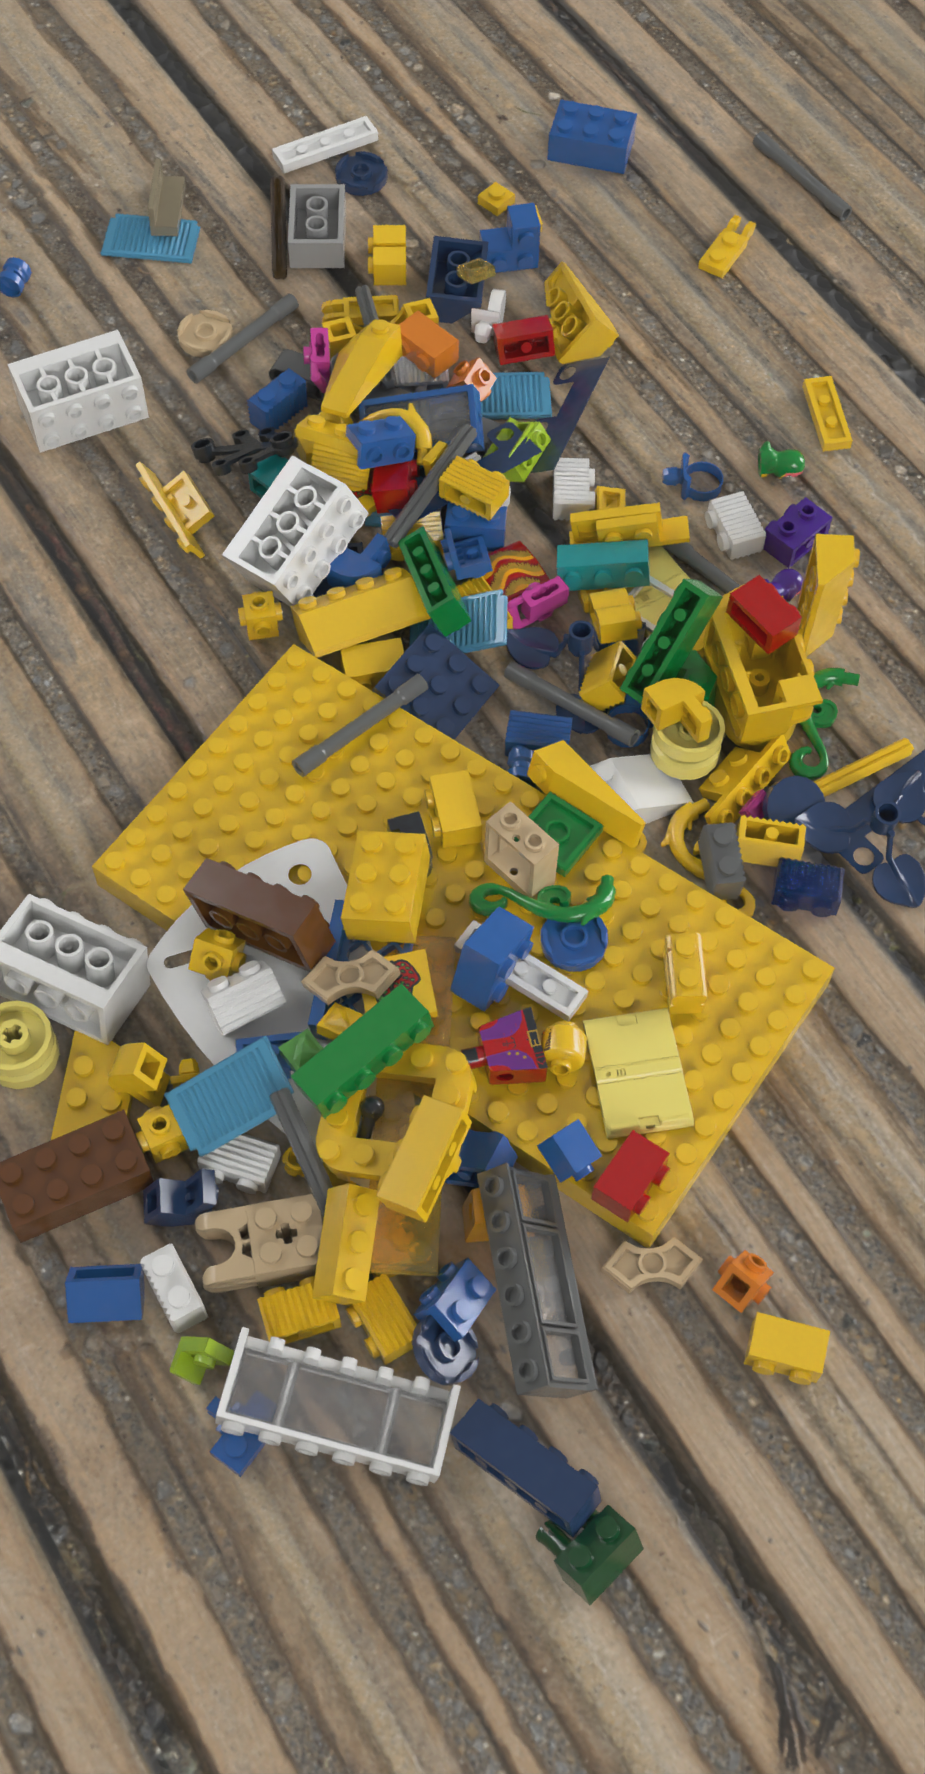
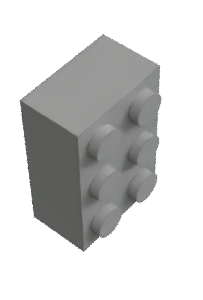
M291 184L288 228L290 268H345V184Z

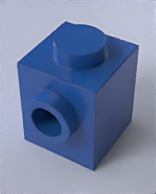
M579 1119L537 1145L560 1183L571 1176L577 1182L594 1171L591 1163L602 1157V1154Z

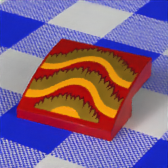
M520 540L488 554L493 571L487 572L483 577L493 591L502 589L503 595L508 597V602L522 595L530 584L534 582L544 584L550 580L540 563Z

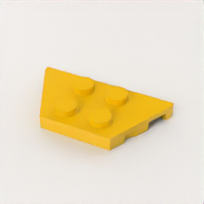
M75 1030L51 1140L121 1110H125L129 1120L133 1096L127 1092L117 1093L108 1084L110 1072L121 1046L113 1041L106 1045Z

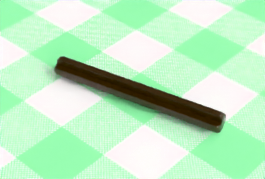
M273 176L270 179L272 272L274 279L284 280L287 277L285 179L282 176Z

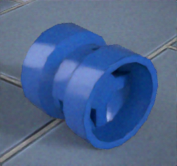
M15 257L6 260L3 271L0 272V292L4 295L16 298L23 292L24 284L28 282L32 274L31 268L25 261Z
M526 748L511 750L507 761L510 769L507 772L535 788L536 784L527 776L534 751Z

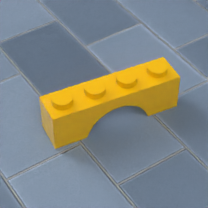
M430 298L403 304L397 316L389 322L399 325L419 310L439 325L438 315ZM350 317L322 323V328H328L330 361L352 337L364 328L356 325Z

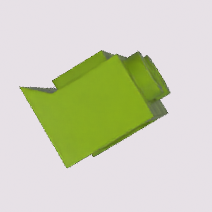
M509 417L507 422L513 423L523 433L508 457L513 454L526 436V442L530 439L542 451L503 473L506 479L510 480L509 482H525L551 441V438L540 421L518 422ZM503 428L496 438L500 441L509 440L514 436V431L509 428ZM492 443L484 457L497 451L499 448Z

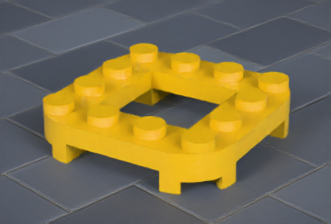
M414 1043L404 1051L402 1058L396 1064L385 1067L376 1075L378 1078L435 1084L432 1098L464 1109L467 1115L472 1094H476L477 1091L476 1080L465 1055L447 1046ZM368 1087L364 1090H358L348 1099L345 1107L339 1112L331 1113L325 1119L321 1115L316 1134L318 1155L337 1178L350 1182L351 1177L379 1181L383 1173L388 1172L394 1160L393 1153L396 1142L356 1138L361 1118L360 1104L366 1097ZM460 1150L447 1178L453 1172L457 1173L462 1162L459 1157Z

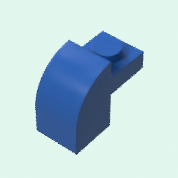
M377 533L361 554L346 548L342 554H339L330 563V572L326 576L328 585L346 588L354 585L358 579L364 577L375 578L383 575L382 568H385L391 559L387 538Z

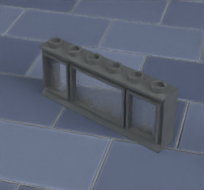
M509 1163L477 1174L517 1395L568 1399L598 1390L555 1174L543 1175L510 1167Z

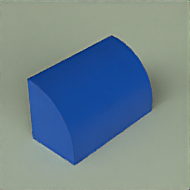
M141 1264L70 1267L65 1281L68 1323L143 1319L145 1283Z

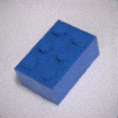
M560 99L549 133L547 160L624 174L635 139L637 113Z

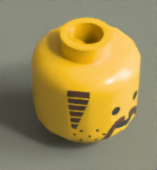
M558 1021L547 1027L542 1033L541 1045L548 1069L555 1075H569L572 1072L578 1071L584 1065L587 1037L576 1024L569 1021Z

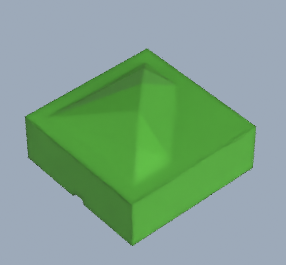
M307 1028L278 1047L291 1069L296 1072L320 1052L323 1047Z

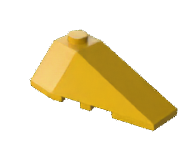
M562 261L544 281L546 306L550 308L551 312L549 320L553 328L555 356L560 363L566 364L601 356L607 348L612 346L619 334L567 264Z
M374 319L352 337L339 351L321 404L322 412L344 418L349 417L403 356L400 325L389 323L386 320Z
M564 740L533 752L527 776L546 795L552 792L604 825L603 831L631 848L637 847L646 822Z

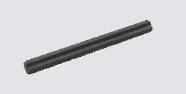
M282 1088L273 1092L270 1095V1100L324 1218L328 1188H332L333 1185L290 1090ZM371 1270L368 1282L374 1279Z

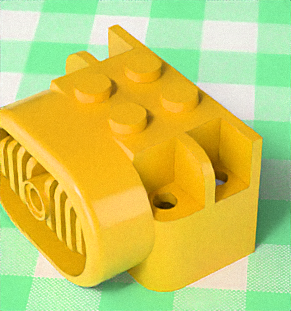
M727 607L718 608L706 625L704 651L709 667L718 677L714 705L724 719L726 735L741 748L761 752L771 739L780 735H784L787 742L792 736L796 724L807 721L811 717L813 705L822 704L823 702L814 678L813 662L811 659H807L804 652V640L801 633H798L796 637L768 655L726 613Z

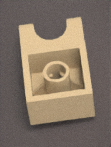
M313 1194L212 1211L199 1215L195 1220V1227L197 1233L205 1240H226L235 1246L232 1256L227 1261L206 1269L202 1277L203 1288L211 1293H220L254 1286L262 1288L315 1276L323 1225L320 1209ZM292 1237L293 1242L285 1244L283 1239Z

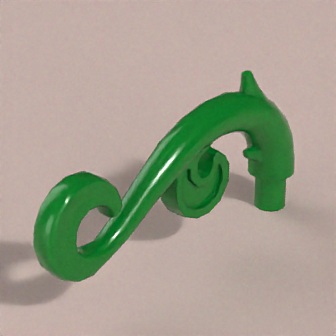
M825 668L814 672V678L818 689L826 686V689L829 690L834 685L841 687L842 684L858 686L860 674L845 672V668ZM823 699L822 704L814 705V709L820 713H813L812 711L811 717L807 721L800 723L820 758L819 764L813 767L804 764L803 757L810 755L812 749L809 746L801 747L795 750L789 759L790 770L795 776L816 780L827 772L829 765L828 754L816 728L830 727L836 721L838 714L837 706L828 699Z
M603 875L600 885L596 889V894L587 897L586 901L588 902L569 906L571 903V892L567 887L561 885L544 887L539 891L538 898L535 900L511 888L495 883H485L472 890L469 895V905L475 913L482 916H490L499 906L505 909L508 903L506 898L542 918L567 923L581 922V925L585 926L592 919L608 911L614 902L616 888L614 887V878L611 875ZM491 895L504 896L495 902L485 900V897Z

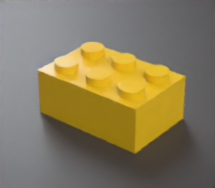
M358 830L341 914V921L348 940L415 944L430 862V852L425 834Z

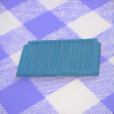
M116 213L115 218H111L109 221L101 255L192 264L200 227L197 225L196 220L181 219L178 236H151L149 216Z
M544 372L493 373L497 379L490 388L492 390L491 394L481 402L482 417L490 420L509 419V417L513 419L552 417L550 380L548 377H544Z
M499 589L461 597L472 621L446 636V638L463 653L507 645L508 597L503 595V590ZM432 619L411 625L409 647L429 624L435 627L441 634L442 632Z
M265 1035L164 1095L190 1150L197 1149L199 1156L203 1157L275 1116L276 1111L270 1100V1095L273 1092L282 1088H288L291 1094H293L294 1090Z

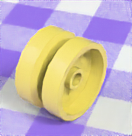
M703 701V706L709 709L713 719L709 738L697 744L680 721L659 731L655 726L653 727L650 744L651 759L656 767L666 775L680 780H695L708 775L716 767L724 738L725 725L719 711L708 702Z
M19 1000L3 1002L0 1004V1085L13 1089L34 1087L46 1080L56 1068L60 1055L57 1037L44 1011L34 1004Z

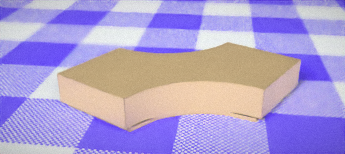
M370 950L359 959L345 962L335 961L324 956L301 983L307 990L329 1006L338 998L352 993L368 994L379 999L400 976L401 972L398 967L379 953Z
M675 1237L656 1248H639L623 1241L603 1265L601 1272L629 1294L638 1286L648 1282H664L680 1290L700 1266L703 1259Z

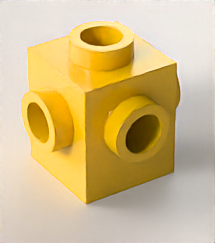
M256 591L251 594L242 595L244 607L238 608L240 625L247 626L249 640L279 636L277 621L283 620L281 603H274L273 591Z
M207 928L194 939L188 969L205 975L210 981L220 976H232L234 973H238L239 968L246 963L247 955L243 953L246 940L235 937L234 933L227 930Z
M169 1104L164 1107L156 1106L150 1108L142 1117L137 1118L141 1131L135 1133L143 1153L150 1150L155 1163L173 1158L180 1152L188 1149L184 1135Z

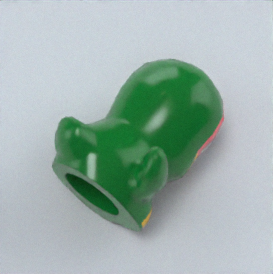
M769 441L764 442L761 448L758 449V474L760 477H766L768 474L773 473L779 479L783 477H797L805 469V458L798 450L786 449L776 451L771 447Z

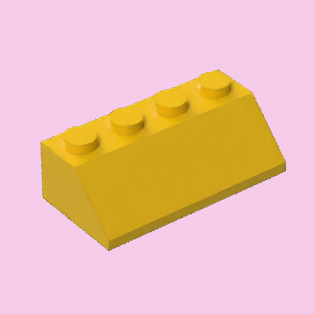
M815 535L796 606L802 616L798 633H801L803 637L806 657L830 639L834 634L836 624H841L842 606H846L848 601L847 587L853 586V568H858L860 560V550L855 549L854 535Z
M399 567L390 568L384 572V575L375 578L364 577L358 579L354 585L346 588H331L327 591V594L319 597L309 596L302 598L298 601V604L290 606L299 640L316 658L431 619L412 575L404 568L401 569Z

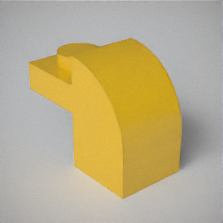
M670 678L644 688L641 710L658 731L680 721L697 744L709 738L713 718L709 709L703 706L705 690L701 686L690 680Z
M145 1042L124 1044L118 1051L108 1078V1084L117 1093L127 1092L149 1108L160 1106L170 1080V1076L164 1072L168 1059Z

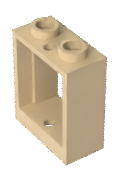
M510 801L486 821L484 862L517 892L537 900L540 890L555 884L559 844ZM514 837H517L519 841L515 842ZM512 870H516L518 873L516 875H512L510 872Z

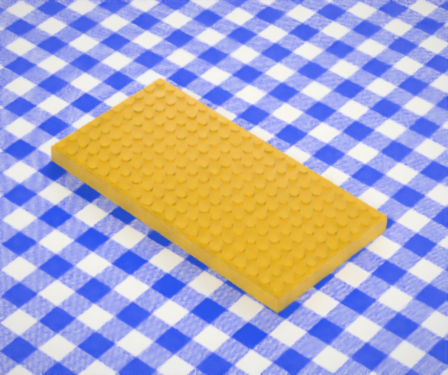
M295 644L287 650L92 865L98 886L168 931L174 922L192 905L183 888L206 858L218 863L225 861L238 870L246 864L284 846L304 839L314 838L328 845L346 884H348L358 830L387 832V819L419 811L426 831L430 862L416 942L413 944L412 951L426 949L438 1016L432 1017L434 1027L431 1029L430 1034L420 1043L447 1046L459 1052L462 1049L479 1046L478 1028L481 1025L529 1007L532 1009L540 1041L542 1040V1033L547 1027L558 1021H565L509 985L502 1000L499 1003L494 1001L485 1012L450 991L460 954L454 951V944L473 920L482 925L489 917L479 915L471 909L469 895L472 890L485 883H495L515 890L484 862L486 821L510 801L524 814L529 816L546 795L402 708H398L335 752L304 777L300 776L292 765V761L314 745H318L384 698ZM468 769L482 823V842L443 849L440 837H434L431 818L435 817L433 809H427L424 790L430 789V776ZM603 831L566 877L556 872L554 884L567 887L571 892V903L569 906H576L588 902L586 901L587 897L596 894V889L600 885L603 875H611L614 878V887L616 888L614 902L607 912L599 916L608 930V946L603 958L594 967L584 971L570 972L555 967L546 959L540 943L541 929L548 919L533 914L506 898L508 903L505 910L534 926L530 941L533 942L529 953L531 956L588 990L587 998L569 1021L576 1024L584 1033L583 1020L664 1008L668 1009L663 961V947L666 935L672 933L701 934L707 1000L704 1010L701 1013L691 1014L669 1013L692 1108L694 1126L640 1134L670 1153L666 1166L671 1169L661 1186L658 1187L654 1184L647 1195L651 1197V1200L640 1216L634 1213L628 1223L591 1199L594 1185L628 1136L607 1139L597 1094V1082L587 1044L585 1062L578 1071L566 1076H558L547 1069L545 1082L491 1085L488 1082L484 1067L471 1069L476 1080L477 1091L476 1094H472L468 1117L472 1121L469 1129L487 1133L495 1131L503 1134L508 1138L509 1144L518 1156L517 1163L531 1172L550 1175L555 1173L537 1145L579 1119L602 1154V1157L591 1163L594 1171L577 1182L573 1176L561 1183L556 1177L558 1190L644 1247L650 1248L827 988L835 968L636 848L627 846ZM303 864L293 866L288 873L290 881L297 885L307 883L312 876L310 868ZM512 870L510 873L512 875H516L518 872L516 870ZM491 895L485 897V900L495 902L504 896ZM370 941L372 949L376 952L390 943ZM394 949L384 957L398 955L399 953ZM411 1081L414 1095L420 1099L424 1095L432 1098L435 1084Z

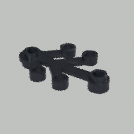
M267 427L258 432L261 442L252 437L248 430L243 429L232 434L235 445L215 447L213 439L203 438L195 441L191 445V449L195 459L199 460L202 464L213 461L216 456L229 455L212 463L215 475L223 476L232 471L231 465L236 462L239 463L243 474L253 473L258 469V462L273 455H278L279 457L289 456L294 453V449L298 447L299 443L292 432L282 431L276 433L275 428Z

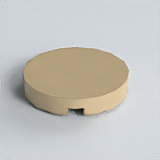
M201 310L200 314L194 316L193 313L187 315L180 322L177 329L179 344L186 353L199 358L211 354L234 336L230 320L225 315L212 310Z

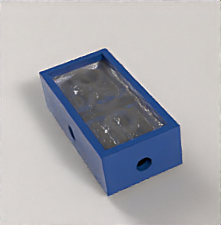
M473 384L367 399L359 404L360 420H362L369 414L383 409L402 408L408 410L409 403H413L415 410L429 427L432 435V448L438 441L449 445L462 425L467 423L476 429L477 436L465 453L485 450L480 392ZM415 448L413 459H417L418 450H416Z

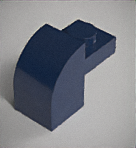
M201 1169L186 1181L158 1178L143 1190L144 1224L167 1227L194 1225L199 1215L212 1212V1207L217 1205L219 1188L215 1183V1170Z

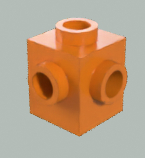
M478 357L468 362L466 360L460 362L453 371L455 374L446 388L473 384L480 392V402H482L491 394L492 390L490 388L497 378Z
M744 1250L736 1258L730 1255L724 1261L717 1272L721 1277L712 1290L742 1313L753 1301L758 1305L763 1301L772 1288L767 1282L774 1272L767 1267L766 1262L761 1257Z

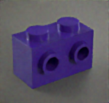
M805 497L798 504L790 505L784 515L777 521L772 520L764 530L766 538L763 549L789 569L812 549L816 534H828L832 516Z

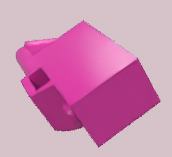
M310 328L309 346L303 347L304 364H310L311 381L322 393H325L330 380L328 328Z
M560 576L544 584L534 582L525 589L522 595L508 602L507 611L513 617V629H522L537 620L541 622L551 617L555 609L568 603L569 587ZM520 604L521 612L526 617L523 620L520 619V615L517 606Z

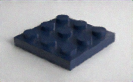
M429 624L371 691L386 698L397 687L416 674H420L427 682L428 690L400 708L455 740L500 685L435 627Z

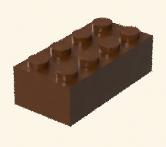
M206 858L183 888L205 927L213 930L230 931L235 934V937L246 940V945L310 972L328 954L336 942L329 929V923L324 919L319 910L320 905L313 898L307 895H302V897L295 895L278 883L274 885L266 883L252 872L245 874L237 871L231 864L225 861L218 863Z
M121 1110L0 1162V1197L12 1229L21 1243L136 1194L154 1182L125 1110Z

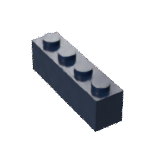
M478 1398L450 1432L455 1449L574 1538L602 1502L598 1487L599 1483L596 1478L585 1469L581 1468L577 1471L567 1464L568 1459L555 1447L550 1446L549 1449L538 1442L536 1434L525 1425L521 1424L519 1427L508 1420L509 1416L501 1407L494 1403L489 1406Z

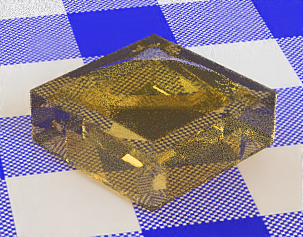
M481 258L457 267L458 277L470 284L496 276L495 266Z

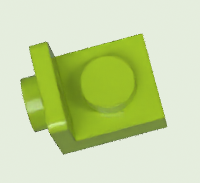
M181 1336L170 1366V1373L191 1384L200 1385L206 1369L214 1370L215 1365L231 1366L235 1351L209 1337Z

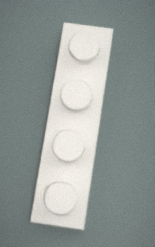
M364 116L272 149V155L285 174L378 141V131L368 117Z
M475 920L471 922L454 944L455 952L461 954L463 944L481 926L480 923ZM530 954L524 960L518 959L516 961L514 970L505 981L506 984L565 1021H570L588 995V990Z

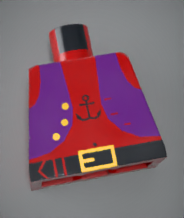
M531 1007L481 1025L478 1028L479 1046L461 1050L471 1069L485 1068L488 1082L491 1085L546 1081L548 1066Z

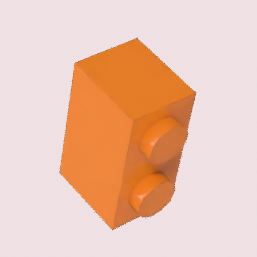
M419 310L399 324L401 328L403 357L413 362L422 372H426L435 379L459 361V340Z

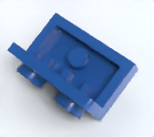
M388 416L385 419L373 421L363 420L359 423L346 425V437L358 450L357 466L361 470L413 460L416 434L401 416Z
M450 528L444 529L446 539L441 540L448 571L455 570L457 581L469 577L479 578L487 572L493 571L483 535L454 543Z
M469 1258L456 1264L451 1261L444 1265L436 1274L438 1281L435 1285L429 1287L420 1296L419 1301L421 1304L413 1314L418 1320L431 1315L454 1342L465 1337L497 1290Z

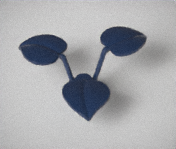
M580 620L570 625L569 634H564L560 645L557 636L551 630L540 627H528L523 629H507L506 646L511 657L521 666L528 669H543L548 666L550 657L557 658L568 644L569 651L575 657H579V693L580 687H582L584 682L585 656L592 651V648L598 652L617 642L600 644L592 624ZM642 622V629L637 630L638 638L622 641L636 657L642 649L646 622ZM571 694L576 698L582 700L580 694ZM556 705V716L573 718V731L579 734H591L600 729ZM605 708V711H602V712H604L605 714H607L608 709Z
M921 770L897 773L881 781L876 786L872 795V802L876 807L871 816H865L861 822L854 826L848 827L850 824L849 813L840 804L834 802L817 803L795 818L794 823H797L799 826L802 824L806 826L805 842L823 853L834 854L846 850L850 844L849 833H854L866 825H869L876 834L886 835L887 863L879 864L872 876V884L876 893L882 899L896 905L917 908L922 904L925 897V874L920 863L908 854L899 855L894 860L892 857L893 838L895 836L894 828L897 823L914 822L925 811V790Z

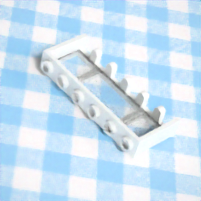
M242 1327L216 1414L215 1424L222 1425V1431L236 1436H243L244 1431L259 1435L258 1440L260 1442L273 1446H280L281 1441L296 1445L295 1450L297 1452L310 1456H317L318 1452L333 1455L332 1460L342 1465L354 1466L355 1462L370 1465L369 1471L379 1475L391 1476L392 1472L407 1475L406 1481L416 1485L428 1486L429 1482L435 1483L440 1476L461 1386L453 1384L450 1391L430 1386V1379L416 1376L415 1380L412 1381L393 1376L394 1370L388 1367L380 1366L379 1370L375 1371L357 1366L358 1360L352 1357L345 1356L342 1361L320 1356L322 1351L315 1347H307L305 1352L284 1346L285 1340L278 1337H271L270 1342L248 1336L249 1328Z

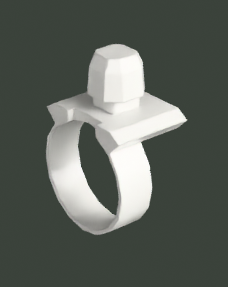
M492 290L488 310L471 309V332L474 333L477 342H488L490 337L493 336L492 324L503 322L506 291Z

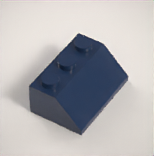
M434 236L426 299H431L439 322L452 324L470 314L472 308L478 309L482 306L489 242Z

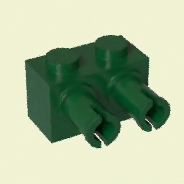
M607 1505L601 1512L595 1509L582 1526L584 1530L574 1540L550 1520L544 1523V1526L549 1529L548 1533L542 1527L536 1533V1540L557 1557L554 1563L563 1581L588 1605H591L644 1550L636 1528L610 1505Z

